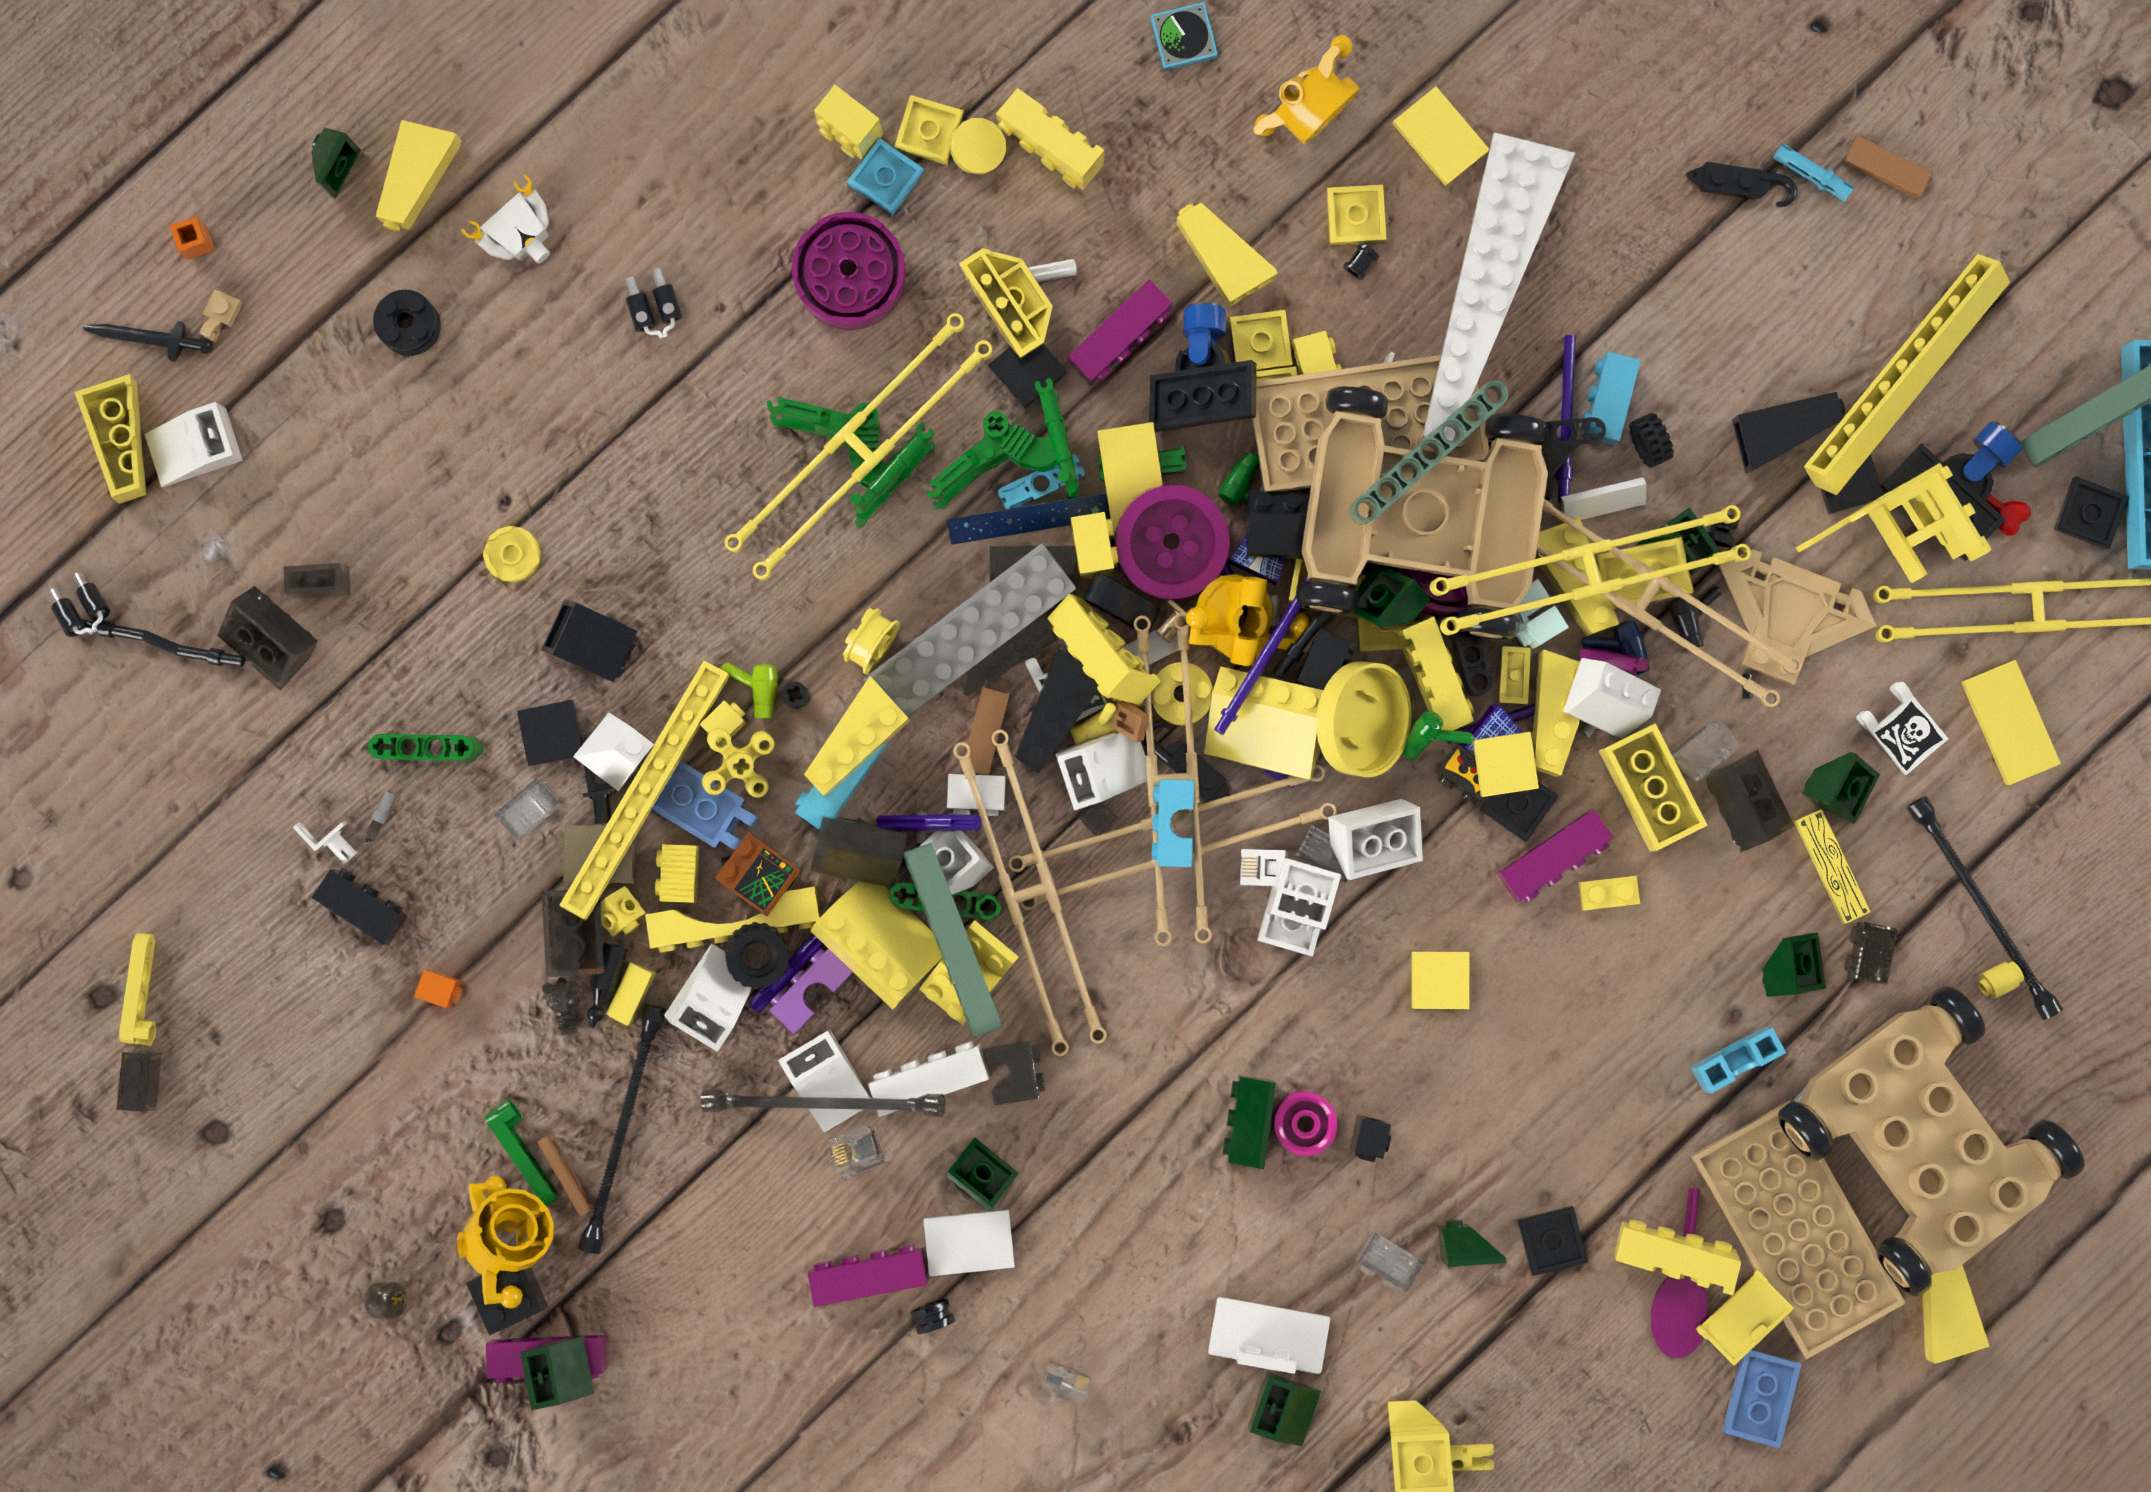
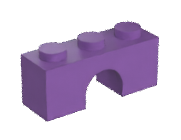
M821 948L810 960L813 965L806 972L801 969L790 981L794 985L786 993L781 990L771 1001L774 1006L769 1011L793 1034H796L816 1013L806 1000L808 988L814 983H822L831 991L836 992L854 973L829 948L826 951Z

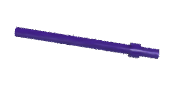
M1575 335L1564 336L1561 420L1573 418ZM1561 425L1560 439L1566 441L1572 438V428L1568 425ZM1571 455L1556 472V480H1559L1558 502H1561V497L1570 494V481L1573 480Z

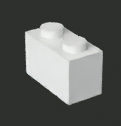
M948 774L947 808L953 809V814L970 815V810H978L968 779H965L963 774ZM976 775L975 780L987 816H998L999 811H1005L1006 777Z

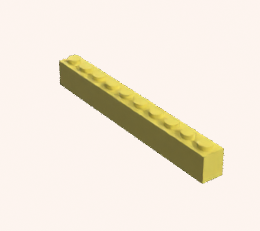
M1977 254L1805 464L1804 468L1815 486L1835 495L1845 486L2008 286L2010 281L2000 261Z

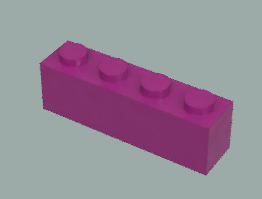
M1149 279L1068 356V362L1091 386L1096 381L1102 383L1111 374L1110 368L1116 362L1119 364L1123 363L1131 355L1130 349L1136 343L1139 345L1143 344L1151 336L1150 330L1157 323L1161 326L1171 317L1172 313L1170 310H1172L1173 303Z
M1595 809L1589 810L1496 874L1515 902L1524 900L1527 903L1540 894L1537 889L1545 884L1550 887L1563 878L1562 872L1568 868L1574 871L1585 864L1586 860L1584 857L1592 852L1598 855L1610 846L1608 841L1614 837Z
M915 1244L899 1247L898 1252L887 1254V1250L875 1251L870 1253V1258L859 1260L858 1255L842 1258L841 1264L831 1265L830 1261L813 1264L814 1269H810L808 1272L814 1307L925 1286L929 1282L923 1249H915Z
M606 1334L584 1335L592 1379L599 1378V1374H602L607 1369ZM578 1336L492 1339L486 1343L487 1379L495 1378L496 1383L512 1382L513 1377H524L525 1381L520 1355L521 1351L527 1347Z

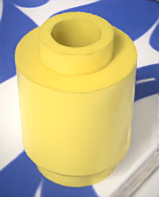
M2014 961L2009 963L2003 962L1981 973L1978 986L1984 996L1996 999L2018 988L2020 983L2024 981V976Z

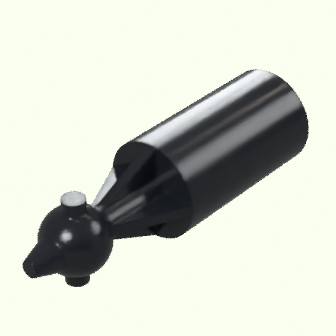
M607 942L603 944L591 983L594 1006L590 1007L587 1011L590 1028H594L603 1019L604 1010L602 1007L616 993L628 954V948Z

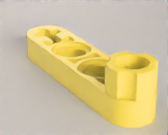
M137 933L133 940L119 1031L121 1043L152 1046L156 1037L157 1028L155 1021L144 1020L155 948V937L153 934Z

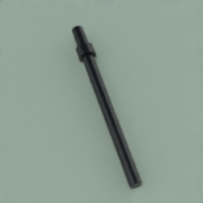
M1366 562V564H1365L1364 568L1362 569V571H1361V573H1360L1358 579L1360 578V576L1364 573V571L1367 569V567H1368L1371 563H1367V562ZM1319 611L1297 641L1287 647L1284 651L1286 655L1273 670L1277 676L1282 678L1292 664L1301 659L1304 655L1303 650L1330 617L1331 612Z

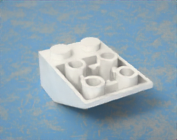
M216 402L190 410L145 434L161 487L243 461L227 410Z
M1118 731L1055 751L1074 810L1102 802L1147 782L1146 756L1141 741L1136 743Z
M711 944L664 1016L672 1025L718 1052L732 1031L748 998L751 987H744L740 982H736L733 979L732 974L729 973L727 968L725 951Z
M831 1029L778 1060L793 1087L824 1133L873 1104L872 1099Z

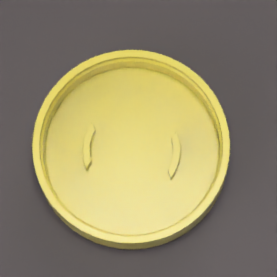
M1352 662L1340 668L1325 686L1317 711V737L1325 759L1335 770L1347 775L1375 777L1389 770L1402 754L1410 733L1411 702L1404 681L1391 667L1381 663Z

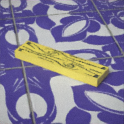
M1822 809L1795 820L1794 823L1842 924L1849 923L1870 913L1869 907Z

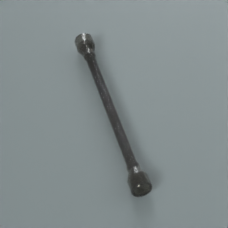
M705 1089L701 1095V1108L704 1112H721L737 1107L908 1110L909 1112H917L926 1117H943L946 1107L943 1094H925L917 1098L904 1100L885 1098L737 1096L736 1094H728L721 1090Z

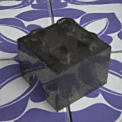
M1027 1039L989 1045L986 1048L988 1064L1003 1063L1011 1071V1080L1007 1084L993 1087L992 1094L995 1105L1038 1099L1040 1092L1045 1091L1043 1072L1037 1073L1036 1063L1041 1061L1038 1044L1033 1045L1032 1040Z

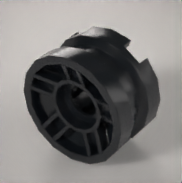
M948 1299L928 1303L910 1312L912 1319L917 1322L915 1327L917 1334L929 1333L955 1322L954 1315L948 1309L950 1307Z

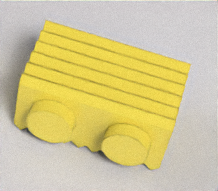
M662 844V850L657 851L656 857L657 867H661V879H656L655 895L660 896V901L697 903L700 846Z

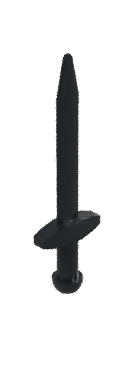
M177 321L171 334L110 324L83 326L85 331L104 338L168 347V359L171 362H176L183 348L199 350L202 354H208L213 349V342L206 337L202 338V340L185 337V324L182 321Z

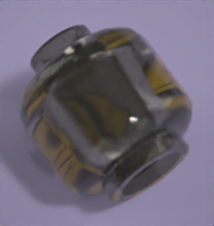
M380 1281L373 1283L366 1291L364 1297V1306L367 1313L377 1319L392 1320L398 1318L404 1313L408 1302L405 1288L396 1282Z

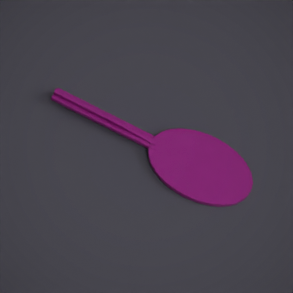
M1689 1187L1683 1237H1686L1687 1234L1695 1235L1700 1189ZM1685 1275L1683 1279L1667 1277L1659 1286L1652 1303L1651 1329L1654 1340L1660 1350L1672 1358H1683L1691 1354L1698 1347L1703 1336L1698 1333L1696 1328L1702 1325L1709 1317L1708 1299L1704 1287L1690 1280L1689 1276Z

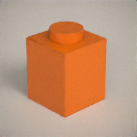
M195 216L169 225L178 252L190 260L215 251L207 225Z
M430 969L423 970L414 997L444 1008H452L454 1004H458L462 996L463 988L460 987L462 980Z

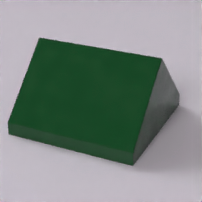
M974 1137L945 1175L986 1209L991 1211L1019 1173Z

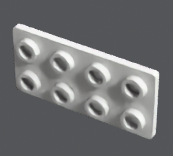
M1218 1297L1208 1353L1210 1355L1236 1359L1237 1363L1293 1374H1295L1296 1370L1320 1374L1330 1318L1325 1315Z

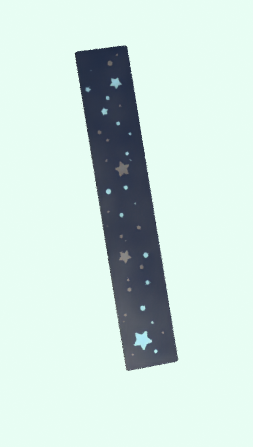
M1102 493L947 519L951 544L953 545L1071 525V517L1105 512L1106 519H1109L1110 514L1107 494Z

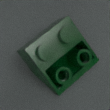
M1689 507L1660 528L1698 518ZM1702 525L1641 540L1637 543V546L1682 537L1687 563L1712 557L1713 554L1721 552ZM1702 567L1690 569V576L1698 570H1700Z
M584 1335L527 1347L520 1352L531 1411L560 1405L595 1393Z
M1267 1371L1248 1424L1249 1431L1276 1442L1303 1446L1321 1391Z

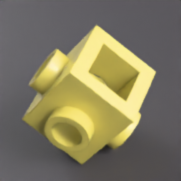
M626 886L606 897L593 909L601 920L602 925L609 931L612 937H615L622 931L625 935L632 932L640 925L637 921L645 914L639 902L632 896Z

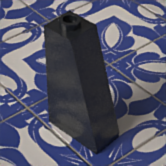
M1837 392L1743 413L1733 418L1732 423L1745 474L1753 472L1840 422L1845 414V406L1843 400L1838 398Z

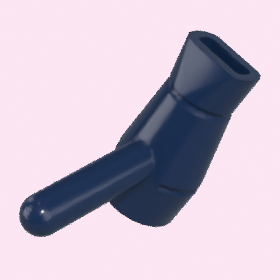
M1632 620L1623 621L1615 626L1613 629L1615 638L1586 636L1581 640V644L1585 648L1621 650L1623 654L1648 659L1641 631L1636 622ZM1637 671L1636 675L1642 674L1647 671Z

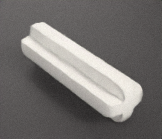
M1073 259L1028 267L1037 282L1077 274L1076 263Z

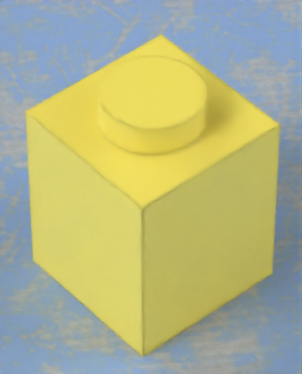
M723 701L700 725L708 733L715 728L724 729L732 738L747 723L742 718L746 713L735 702L729 705L726 701ZM723 737L718 738L716 742H721Z

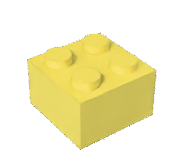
M836 85L831 88L814 110L817 119L816 124L820 127L819 132L828 140L832 141L835 139L841 143V149L852 158L858 156L863 160L877 139L883 135L879 118Z
M1105 512L1071 517V528L1080 580L1092 579L1095 573L1102 576L1113 575L1114 568L1118 567V556L1116 547H1110L1109 540H1113L1114 536L1112 520L1106 519Z

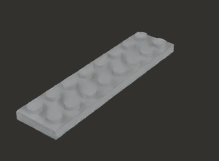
M1042 542L862 680L866 683L871 676L904 714L908 716L1073 592L1077 587Z

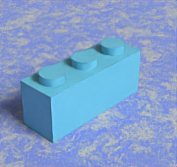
M1609 351L1602 359L1598 358L1594 369V374L1598 375L1596 385H1591L1587 401L1591 402L1589 412H1584L1582 418L1598 417L1602 419L1607 429L1604 438L1600 442L1615 446L1621 439L1641 360ZM1591 422L1590 427L1585 428L1583 433H1590L1591 438H1596L1597 433L1602 432L1601 427H1596L1595 422Z

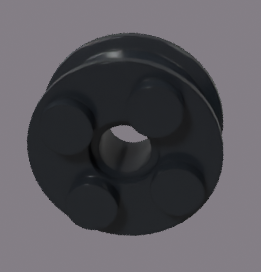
M404 289L391 292L378 303L374 312L373 324L377 336L390 350L404 356L422 354L429 350L439 337L441 329L439 314L429 300L416 291ZM413 318V324L409 328L403 329L401 327L404 319Z

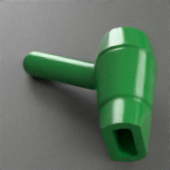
M1251 452L1245 453L1221 485L1218 496L1222 501L1229 505L1237 506L1243 499L1247 504L1250 490L1249 485L1259 463L1258 456Z
M1426 711L1416 720L1410 732L1404 756L1415 760L1433 740L1471 744L1474 741V736L1468 732L1441 730L1443 726L1442 718L1433 711Z

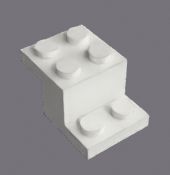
M1285 858L1277 886H1272L1257 941L1313 957L1320 929L1326 930L1341 874Z

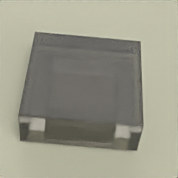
M1103 802L1090 805L1078 817L1095 836L1101 835L1118 818Z

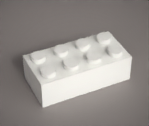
M972 1041L956 1046L955 1053L946 1055L944 1050L927 1057L929 1062L919 1064V1061L915 1060L900 1066V1072L893 1074L892 1070L888 1069L873 1076L874 1080L868 1085L879 1117L989 1080L991 1076L980 1044L973 1046Z

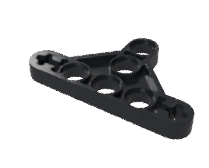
M1598 417L1544 421L1548 426V433L1545 443L1541 445V452L1547 462L1548 476L1546 486L1549 489V494L1544 499L1550 501L1554 492L1553 475L1581 444L1600 442L1604 438L1607 428L1602 419ZM1591 422H1595L1596 427H1601L1602 432L1597 433L1596 438H1591L1590 433H1582L1583 439H1576L1578 429L1575 423H1582L1581 429L1590 427ZM1561 425L1570 426L1573 430L1572 438L1566 441L1559 439L1556 433L1558 427ZM1488 442L1489 450H1490V448H1491V442Z

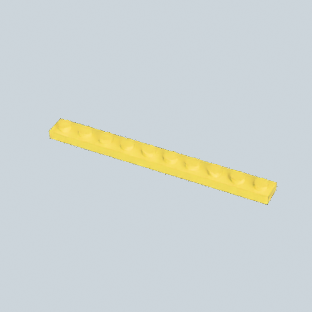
M703 661L560 903L563 909L584 920L588 919L701 726L700 723L707 716L730 677L727 672Z

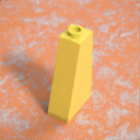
M401 120L376 217L383 223L384 228L393 231H400V228L410 230L461 146L462 141L456 133Z
M1202 203L1196 206L1189 204L1178 212L1179 216L1177 217L1176 225L1228 308L1276 280L1278 274L1276 269Z
M1963 1265L1955 1270L1933 1274L1931 1276V1288L1923 1294L1926 1359L1937 1364L1990 1347Z

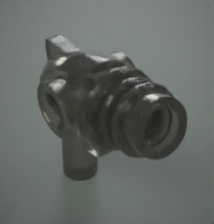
M559 977L555 984L545 983L542 986V991L549 995V1006L555 1013H560L554 1018L561 1019L557 1021V1024H562V1026L558 1027L561 1035L578 1033L577 1027L579 1024L574 1023L578 1021V1018L573 1017L579 1013L572 1012L579 1006L580 998L578 992L572 989L570 981Z

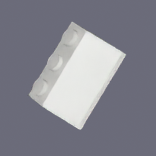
M1581 658L1563 712L1617 738L1623 739L1652 717L1661 689L1607 662Z
M1404 799L1328 817L1330 845L1348 880L1423 861L1420 807Z

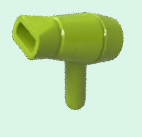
M724 663L721 667L723 671L727 672L730 677L752 688L755 704L754 718L772 719L778 685L777 667L770 664H759L754 666L753 675H750L730 663Z

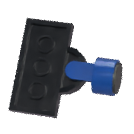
M1199 302L1189 305L1184 309L1183 329L1184 336L1189 339V347L1184 351H1179L1176 358L1175 372L1150 375L1149 423L1153 422L1155 432L1256 418L1257 363L1253 360L1230 363L1229 356L1224 349L1216 344V340L1226 335V310L1221 305L1210 302Z
M1990 421L1973 439L1974 444L1979 449L1975 455L1961 453L1950 456L1942 462L1921 443L1881 484V487L1890 492L1939 463L1942 467L1948 466L1953 476L1946 479L1947 483L1962 507L1968 503L1972 505L1976 513L1969 516L1979 535L1981 537L1984 535L1987 540L2006 520L1985 501L1991 493L1994 483L1991 469L1996 464L2005 468L2022 451V443L2005 426L1999 422ZM1966 554L1959 556L1963 561L1968 560Z

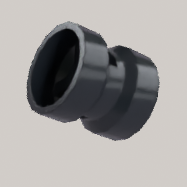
M1739 519L1731 524L1724 522L1713 524L1707 533L1717 546L1732 548L1735 540L1733 532L1738 528Z

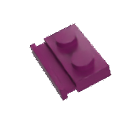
M1599 648L1581 649L1579 660L1585 658L1607 662L1631 675H1636L1637 671H1647L1649 659Z

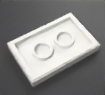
M1009 1209L923 1219L929 1276L1015 1267Z

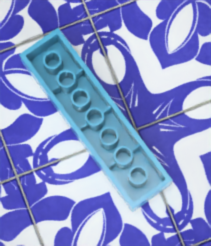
M2133 340L2121 347L2122 381L2151 365V340ZM2150 402L2123 418L2126 495L2129 496L2126 503L2128 569H2151Z

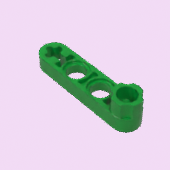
M377 734L371 738L368 745L370 754L374 758L382 760L476 761L478 756L483 754L484 750L483 744L477 740V737L465 735ZM409 739H412L416 744V751L412 755H407L404 751V744ZM435 740H439L443 744V750L438 756L433 755L430 749L432 742ZM383 742L385 744H395V750H378V745L383 744ZM451 745H455V751H451ZM464 745H469L468 751H464Z
M897 883L890 889L889 899L894 906L924 911L919 896H917L918 906H912L913 899H904L903 904L899 903V898L894 897L895 891H900L901 887H905L906 893L915 894L914 884ZM966 891L952 894V897L961 895L966 900V907L959 912L960 917L992 920L1000 913L1001 904L998 903L995 896ZM971 896L976 897L973 915L968 914L971 908ZM985 899H988L989 904L994 906L993 911H988L987 916L983 915V910L980 909V904H983Z
M506 1100L485 1115V1120L534 1193L546 1207H549L560 1199L559 1193L514 1129V1126L523 1121V1118L516 1105L511 1100Z

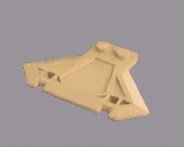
M1753 549L1751 550L1750 557L1745 561H1731L1718 565L1748 633L1768 646L1772 645L1789 657H1798L1802 665L1805 657L1877 626L1861 591L1851 588L1848 595L1839 592L1841 583L1772 557L1770 564H1766L1760 561L1762 552ZM1756 572L1765 575L1763 581L1754 578ZM1834 604L1843 605L1842 611L1834 609ZM1748 641L1740 662L1741 666L1787 684L1795 685L1800 671L1795 674L1786 673L1781 664L1765 655L1766 652ZM1790 660L1788 662L1789 669L1796 670L1797 663Z

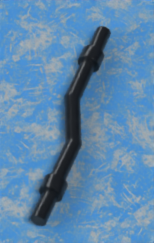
M82 619L86 626L85 628L92 629L95 621ZM102 620L96 627L97 632L95 633L102 637L113 638L118 636L144 641L177 656L205 660L211 665L222 666L227 664L238 667L245 665V656L225 653L224 650L217 648L206 650L180 645L147 630L119 626L113 621Z

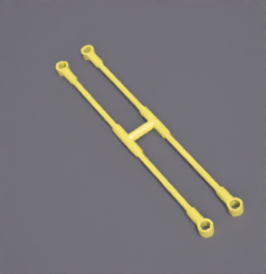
M951 314L947 318V324L932 338L933 341L862 412L859 411L823 447L824 450L753 520H749L736 534L727 536L725 539L726 548L733 553L741 551L743 542L758 528L757 525L829 454L831 455L845 441L865 460L851 474L852 477L781 548L778 547L764 562H758L754 565L753 574L757 579L767 580L771 576V570L786 556L785 553L857 481L860 482L895 447L894 444L965 373L968 374L981 360L991 357L993 352L991 344L984 340L978 342L975 346V351L960 365L961 368L890 439H886L874 452L854 434L867 420L866 417L937 346L940 347L954 332L957 333L963 330L965 323L960 314ZM959 319L961 324L958 327L951 326V321ZM987 346L989 348L988 353L980 354V347ZM733 539H738L739 541L736 548L729 546L730 541ZM760 567H766L767 569L766 574L763 576L757 574V570Z
M1730 505L1719 512L1703 515L1700 519L1615 540H1602L1562 550L1558 554L1470 576L1461 575L1448 579L1439 577L1430 584L1431 593L1436 596H1441L1452 589L1468 586L1471 582L1560 560L1569 561L1582 557L1590 584L1585 587L1572 589L1569 593L1481 615L1473 614L1460 618L1448 617L1441 622L1440 629L1445 635H1452L1460 629L1479 625V622L1571 599L1579 600L1619 590L1626 585L1710 564L1718 565L1731 561H1745L1750 557L1751 550L1747 545L1739 544L1731 550L1713 554L1712 557L1625 579L1617 578L1601 582L1594 554L1612 550L1616 546L1701 525L1710 526L1722 522L1731 524L1740 518V510L1736 506ZM1728 510H1730L1733 513L1732 519H1730L1727 515ZM1738 549L1743 551L1742 558L1738 555ZM1437 582L1443 584V591H1439L1436 588ZM1448 621L1453 623V631L1447 628Z
M2151 578L2083 582L2040 581L2011 583V585L1919 590H1912L1911 588L1890 589L1888 586H1881L1873 592V599L1879 604L1890 600L1911 599L1912 597L2001 592H2011V594L2031 593L2033 621L2014 622L2013 624L1924 629H1914V627L1893 628L1890 625H1884L1876 630L1875 635L1878 641L1886 643L1893 639L1914 638L1915 636L2006 631L2028 633L2065 631L2068 628L2151 624V617L2067 622L2066 620H2045L2043 593L2062 592L2064 589L2151 585ZM1880 590L1886 592L1887 597L1885 600L1879 597ZM1883 629L1888 630V639L1883 638L1881 634Z

